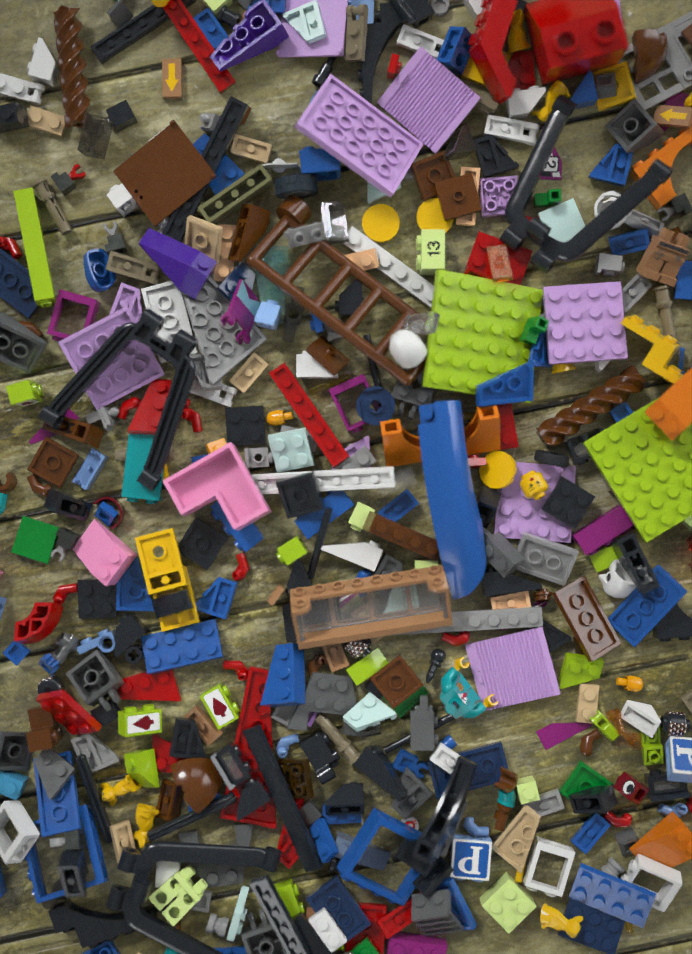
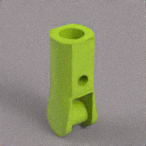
M597 710V714L589 719L608 740L614 741L619 736L618 730Z

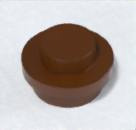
M547 588L537 589L536 593H533L535 602L551 600L552 592L548 591Z

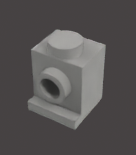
M599 253L596 256L593 275L597 276L603 273V276L614 277L618 273L622 274L625 267V262H622L623 256Z
M268 447L244 448L247 468L270 467V463H273L272 452L269 451ZM257 454L262 455L261 461H256L255 456Z

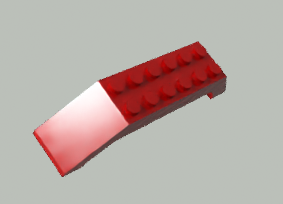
M482 0L480 7H482L481 14H478L474 23L476 30L475 33H472L468 43L471 45L469 53L493 101L499 105L511 98L517 78L512 76L502 53L517 0Z

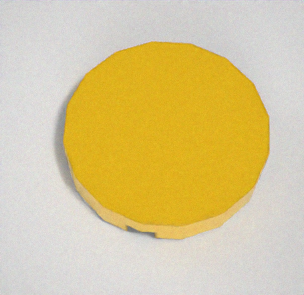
M430 198L424 201L419 206L416 214V223L420 230L445 229V233H447L454 222V219L444 221L438 198Z
M386 204L371 206L366 210L362 218L364 234L376 243L390 241L399 230L400 219L398 213Z
M503 451L490 452L485 456L487 465L479 469L480 478L489 488L499 490L506 488L514 480L513 478L517 472L516 462L511 455Z

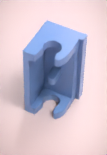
M91 448L72 482L79 484L85 490H90L109 457L95 448Z

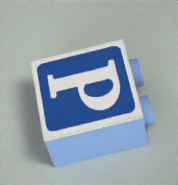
M669 736L665 743L667 781L692 783V738Z
M455 833L450 848L449 865L454 869L450 874V878L459 881L464 879H471L475 882L489 881L492 850L490 836H472L470 834Z

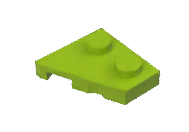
M566 652L558 678L559 689L599 679L604 665L603 658L599 657L593 662H588L585 655Z

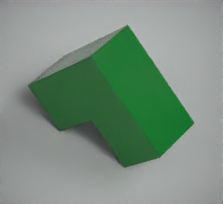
M549 189L546 193H535L533 195L534 208L553 207L562 201L561 189Z
M541 316L528 318L520 341L528 345L536 344L539 333L546 332L549 320Z

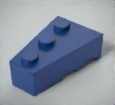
M295 643L276 645L260 705L272 708L305 704L304 649L299 650L298 644Z

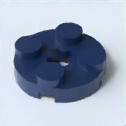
M372 386L365 389L359 395L356 410L359 417L365 423L375 426L380 425L381 421H388L395 411V400L386 389ZM374 400H376L378 404L381 403V407L378 408V411H374L373 408H370V405L373 404Z

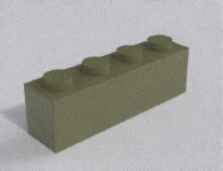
M260 164L199 206L198 210L206 221L217 225L240 209L242 204L249 203L274 185L273 180L263 165Z

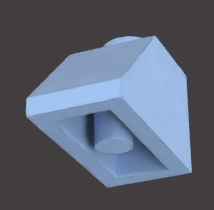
M269 299L267 302H261L255 317L257 326L277 331L282 307L278 305L279 302Z

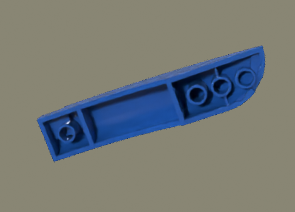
M448 400L419 406L421 424L418 425L425 484L437 545L452 599H459L472 593L479 582L482 581L487 561L482 518H480L468 462L461 401Z

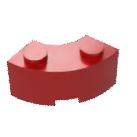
M35 602L29 616L22 621L15 622L14 642L28 645L46 638L57 626L62 615L63 606L53 602Z

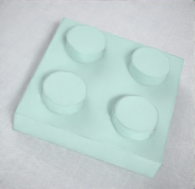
M306 427L268 435L277 473L314 466L315 462Z

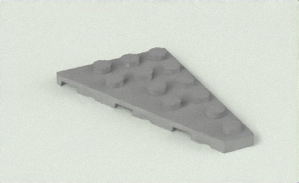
M210 277L195 300L183 294L195 337L198 339L197 344L209 384L213 386L267 340V337L253 324L250 332V343L245 344L242 341V344H239L236 341L237 335L243 329L236 321L233 326H230L228 322L226 326L221 324L220 319L227 312L230 301L216 289L219 285Z

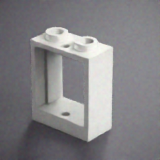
M20 800L4 801L0 806V855L5 864L21 863L40 836V833ZM9 819H11L19 833L13 843L4 829Z
M535 836L523 876V883L526 888L537 892V890L544 891L550 897H556V895L562 897L575 856L574 849L571 846ZM541 850L565 857L557 887L532 880Z
M638 853L635 859L630 861L627 872L623 873L620 879L640 886L633 883L640 869L665 879L666 881L659 892L656 893V898L652 905L653 908L665 912L683 885L681 872Z

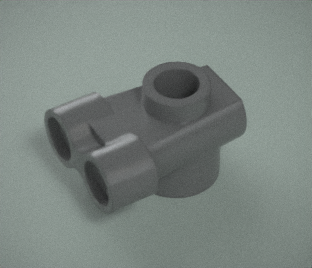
M62 632L55 642L59 647L52 653L54 659L63 664L68 654L74 653L77 650L79 639L71 633Z

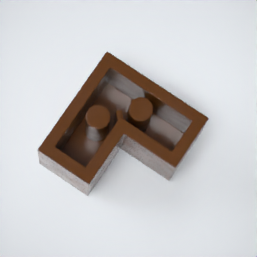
M41 705L30 708L28 716L31 730L26 733L29 752L52 749L63 738L62 727H59V723L55 721L54 716L43 710Z

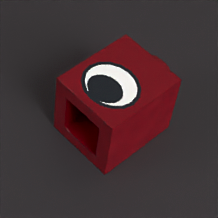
M625 771L617 778L616 784L613 786L628 800L638 805L649 791L647 786Z

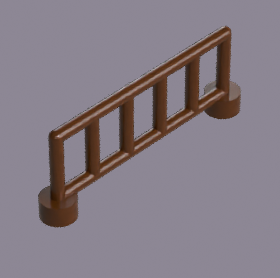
M294 195L287 196L276 209V214L280 219L279 222L247 257L248 265L402 384L410 386L425 368L426 356L422 362L415 367L409 368L406 372L385 356V354L390 349L391 337L397 331L405 330L411 322L429 334L430 321L325 240L310 243L283 276L261 260L287 228L294 229L306 226L305 223L312 216L311 210L304 201ZM320 251L341 268L313 300L292 283ZM349 275H352L370 289L371 292L344 324L323 307ZM381 298L402 315L375 348L354 332V330Z

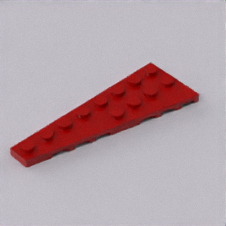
M250 666L234 745H239L243 753L241 755L243 760L248 761L253 770L251 771V777L255 779L260 776L266 785L243 730L261 724L273 751L271 707L260 705L269 669ZM232 758L229 770L233 777L237 779L242 776V773ZM244 782L234 787L231 791L226 785L224 795L233 792L237 801L221 809L220 818L237 821L236 815L243 786H245ZM271 797L269 802L238 822L276 829V805L273 798Z

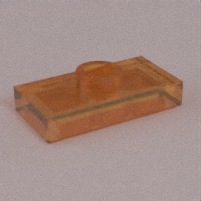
M506 244L488 246L487 255L493 283L512 280L513 275Z

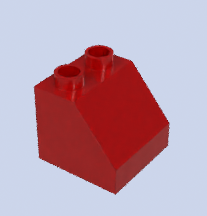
M538 0L525 4L523 13L542 86L552 84L556 80L563 81L587 74L588 71L595 72L616 65L629 48L620 8L614 0Z

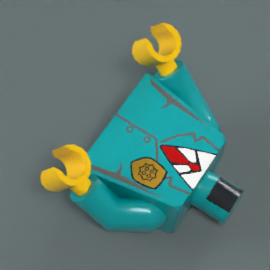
M461 657L454 661L455 667H451L441 678L442 691L439 697L446 706V712L453 715L454 718L457 719L462 716L463 718L473 719L486 711V708L497 705L498 701L492 703L490 697L494 696V694H491L484 698V703L481 702V698L464 676L458 672L469 667V662L462 665L461 662L464 657Z

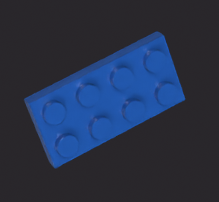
M659 564L652 571L660 586L643 595L636 587L608 617L611 625L633 647H636L688 592Z
M216 619L141 636L148 675L224 657Z
M72 751L58 753L74 766ZM34 763L41 837H49L82 829L75 773L54 800H51L47 796Z
M580 863L568 898L643 928L656 898V893Z

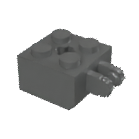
M424 369L415 379L420 385V388L417 387L416 390L412 389V385L405 386L396 379L392 396L395 400L401 401L397 416L401 417L403 414L405 403L412 405L408 414V419L413 420L417 407L430 404L434 389L422 387Z
M94 651L66 673L87 705L95 707L101 703L104 709L109 711L112 707L106 697L110 695L117 704L122 701L116 690L125 682L105 652Z
M263 908L259 909V915L262 920L260 923L256 922L253 912L248 913L251 926L243 928L242 941L247 954H287Z

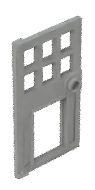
M692 11L657 29V34L665 32L667 35L668 47L665 61L669 68L654 74L637 85L632 79L637 101L645 110L692 87V61L678 39L683 36L681 32L692 24ZM632 43L629 44V48L622 58L634 52ZM633 66L629 68L630 74L633 73ZM673 73L678 84L664 90L659 79ZM653 83L659 94L645 101L639 90Z

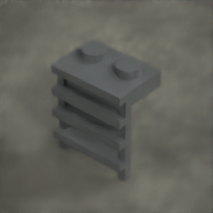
M448 889L433 891L427 898L422 893L412 894L411 921L416 922V926L420 927V931L424 932L425 937L464 931V926L451 912V892Z

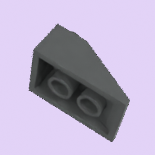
M0 312V361L30 374L47 342L13 317Z

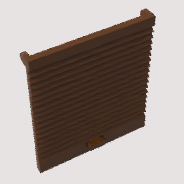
M175 120L170 121V125L113 171L155 227L217 177Z

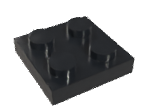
M263 405L225 408L227 444L230 442L235 446L266 444Z
M314 471L276 482L287 519L324 510L325 505Z
M561 476L541 510L569 527L576 529L595 496Z
M195 517L178 544L179 552L208 570L229 537Z
M98 579L77 580L79 618L118 617V611H116V585L105 586Z

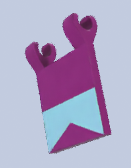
M243 279L239 280L228 310L221 317L220 322L223 326H226L227 322L230 326H233L236 321L243 329L237 335L236 341L239 344H242V341L245 344H249L251 341L250 332L261 301Z

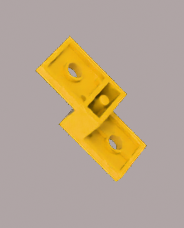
M635 314L634 316L624 317L621 322L622 325L654 343L642 365L671 383H676L683 376L680 373L682 370L672 364L671 366L667 364L680 346L676 343L678 340L670 335L664 336L660 334L661 330L654 325H645L643 323L644 320Z
M174 528L136 537L135 541L148 594H153L154 599L189 589L194 608L159 618L162 632L200 622L187 566L182 564ZM157 546H161L164 549L163 556L159 558L154 555V549Z

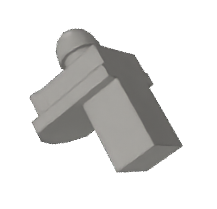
M207 112L202 113L199 117L200 121L203 122L200 128L204 132H213L220 115Z
M103 407L85 415L88 424L102 421L104 428L107 431H112L113 425L117 424L114 417L119 414V409L116 407L111 409L110 407Z

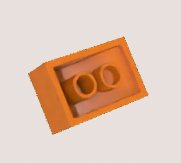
M692 368L645 411L649 418L671 440L676 438L692 423Z
M672 811L629 849L635 856L639 853L672 868L692 858V832Z

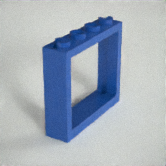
M90 804L79 806L95 875L94 880L86 882V889L109 882L92 805ZM40 819L33 821L36 828H39ZM35 842L24 859L28 861V877L33 884L32 895L35 896L38 904L65 896V892L63 889L47 894Z
M374 807L338 863L337 868L345 881H353L364 890L366 888L370 889L378 897H381V895L386 897L392 904L398 903L404 906L415 889L412 883L421 875L419 872L411 868L397 891H394L353 871V868L381 825L407 839H418L422 832Z

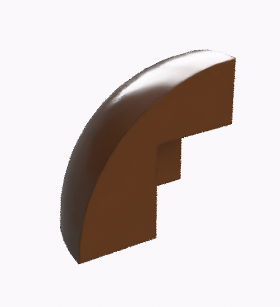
M656 29L634 31L632 44L635 63L632 70L635 83L653 76L663 64L668 47L665 32L657 34Z
M189 758L171 765L174 781L184 792V800L198 814L215 798L222 785L223 778L212 760L208 758Z

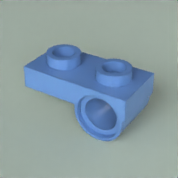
M107 628L97 633L99 637L92 639L90 636L80 641L81 645L77 647L79 655L97 646L105 653L114 650L115 629L109 631ZM105 638L112 640V647H107L104 644Z

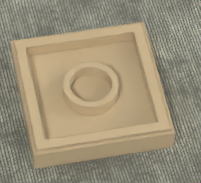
M190 215L187 217L184 244L201 251L217 261L218 264L223 227Z

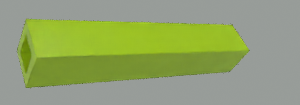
M33 188L15 190L13 193L34 299L37 306L50 307L53 303H56V297L36 196Z

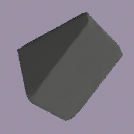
M118 0L107 11L110 20L118 27L133 17L131 11L122 0Z
M615 72L595 75L598 99L617 96Z
M308 799L299 810L308 826L323 815V812L311 799Z
M630 827L615 833L622 856L632 853L629 848L638 841L633 828Z

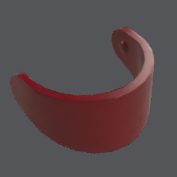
M102 497L96 500L93 504L96 505L102 500L109 499L115 502L119 508V520L115 525H113V527L110 528L111 530H113L122 523L125 516V510L122 503L118 499L113 497Z

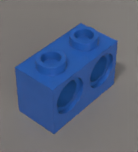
M450 26L436 60L453 74H463L470 57L469 49L471 45L468 43L472 34L465 27Z

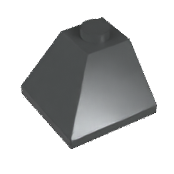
M633 99L605 125L627 153L649 146L664 133L662 128L636 99Z
M0 731V770H28L32 752H29L27 732Z

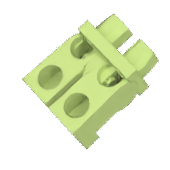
M190 864L183 869L180 868L148 898L161 911L176 897L162 912L163 916L172 926L202 898L204 891L208 887L207 882L202 878L196 884L190 879L196 873Z

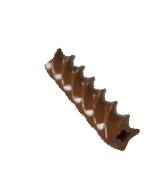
M60 6L53 13L55 16L54 29L57 34L56 47L59 53L58 66L61 72L60 85L63 91L62 104L65 110L64 123L65 127L85 128L86 125L92 123V117L86 111L90 105V98L84 92L88 86V79L82 74L86 67V60L80 55L84 48V42L78 36L82 23L75 16L80 8Z
M634 365L629 366L619 376L612 377L603 386L593 389L587 397L579 398L571 407L560 410L554 418H549L542 422L539 428H536V434L547 449L549 446L559 445L563 442L565 435L576 434L582 424L589 425L596 420L598 414L609 413L614 403H624L629 398L630 393L641 392L645 387L644 382L646 381Z

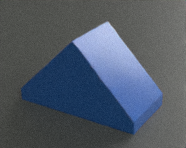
M588 71L570 99L578 105L575 109L595 105L598 100L591 71Z

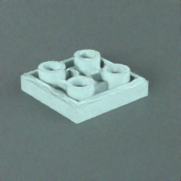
M573 198L537 214L539 220L551 227L549 236L560 242L569 241L585 227Z

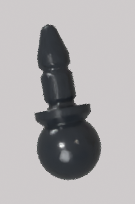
M434 649L431 652L426 683H430L434 678L437 668H441V663L446 659V654L442 649Z

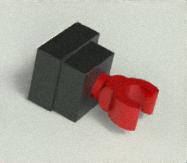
M76 164L69 174L65 171L61 175H58L56 172L50 176L64 197L77 188L73 180L86 177L85 172L81 174L76 173L81 168L79 164Z

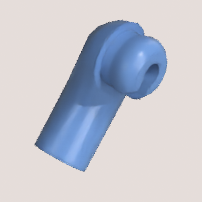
M298 733L282 737L276 747V753L279 758L287 756L290 745L300 743Z
M660 803L657 811L666 816L673 811L678 817L687 814L688 808L682 803L672 806Z
M473 817L464 818V829L470 835L489 836V827L477 826L474 823Z

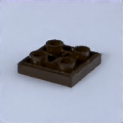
M276 759L293 798H313L314 793L309 759Z

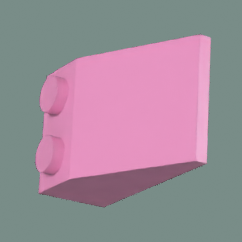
M96 519L92 521L73 547L74 552L91 574L105 586L116 585L138 555Z

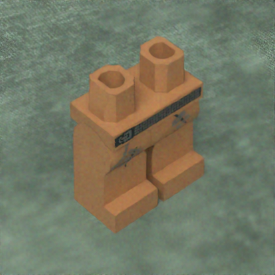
M663 227L658 236H652V241L648 245L636 271L643 277L674 287L680 267L684 264L686 256L690 253V250L687 249L690 238L687 235L678 233L673 242L671 239L675 232Z

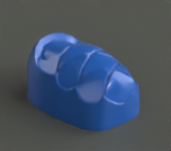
M103 249L89 250L83 256L85 276L90 288L95 292L107 291L116 280L115 273L105 270L109 256Z

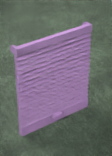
M286 0L285 13L314 0ZM317 0L327 37L311 44L281 15V23L289 37L279 44L276 55L279 58L344 56L347 24L346 7L349 0Z
M420 46L377 103L437 154L482 98Z
M543 626L465 644L481 702L484 703V698L491 694H494V696L490 697V701L492 703L498 701L497 705L486 708V711L561 694Z

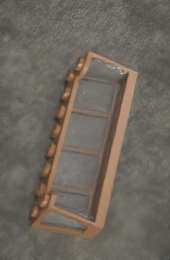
M443 565L290 589L291 614L299 650L453 625L449 587Z

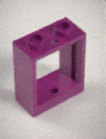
M59 289L47 334L51 335L52 340L60 341L70 336L56 331L65 300L89 307L84 328L95 323L100 302L93 298Z
M364 373L329 389V393L347 431H352L353 434L363 430L362 426L367 423L361 420L350 426L337 396L361 384L364 389L369 388L370 386ZM374 400L372 406L375 411H378V403Z

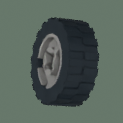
M286 175L274 181L277 198L286 199L287 196L294 195L302 199L318 194L317 177L314 175Z

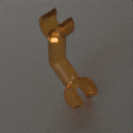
M618 708L607 712V717L613 721L618 734L627 739L629 745L635 746V741L641 743L640 734L630 733L625 730L620 719L621 712Z

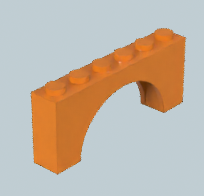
M692 126L690 129L682 128L678 132V137L675 139L670 137L663 143L664 147L662 149H654L647 155L649 158L643 162L641 159L633 165L632 168L634 170L629 174L635 182L638 181L657 158L672 167L678 152L692 144ZM671 176L647 197L656 211L677 195L671 184Z
M496 405L477 407L474 418L464 427L467 455L500 450V417ZM399 419L380 422L386 467L422 462L420 438L407 432L402 427Z

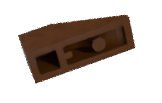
M242 204L228 256L229 261L241 262L266 231L270 222L271 211L254 204Z
M66 416L56 430L46 423L42 427L44 430L99 448L105 431Z

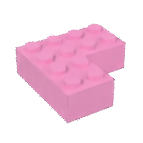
M231 442L163 480L180 514L185 517L217 499L233 529L239 531L272 512L236 446Z

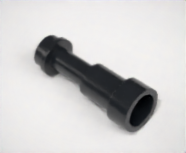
M337 57L327 58L318 74L314 75L311 81L313 85L318 88L322 87L331 74L332 66Z

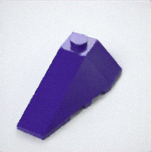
M265 0L258 1L244 13V19L239 25L236 24L232 28L234 30L232 34L224 39L210 56L220 72L275 48L289 37L283 24Z
M150 228L139 241L141 248L158 264L165 276H168L174 283L177 290L195 300L213 274L217 261L197 249Z

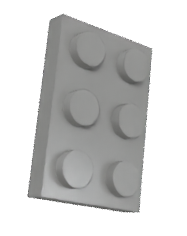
M523 532L517 550L523 555L525 560L517 570L565 586L579 551Z

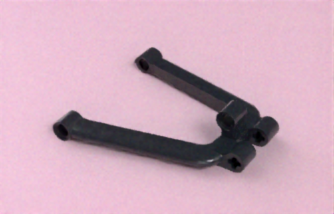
M560 94L553 103L552 111L506 204L505 217L510 225L499 239L500 242L514 252L522 246L526 239L538 246L540 249L533 255L530 263L545 274L552 269L558 259L571 261L581 256L652 194L661 183L664 184L674 170L658 158L655 159L647 172L569 241L560 242L550 237L551 227L537 217L529 221L524 216V212L564 125L568 121V117L573 113L575 107L578 106L563 94Z
M147 308L137 324L133 322L122 324L112 333L51 403L42 409L38 419L55 430L59 428L70 408L131 342L138 341L151 348L152 352L166 361H170L175 367V374L146 463L143 467L144 470L136 480L153 491L161 481L162 477L160 475L164 469L195 378L196 367L189 355L196 347L198 339L183 329L176 333L171 343L158 336V332L165 323V318Z
M169 841L152 842L143 851L124 847L117 868L122 872L134 873L131 888L118 884L112 885L106 906L112 910L124 911V919L129 927L179 954H223L143 910L141 904L146 903L151 887V882L147 880L152 866L158 861L251 866L259 867L269 872H276L282 851L271 846H267L264 849L260 847Z

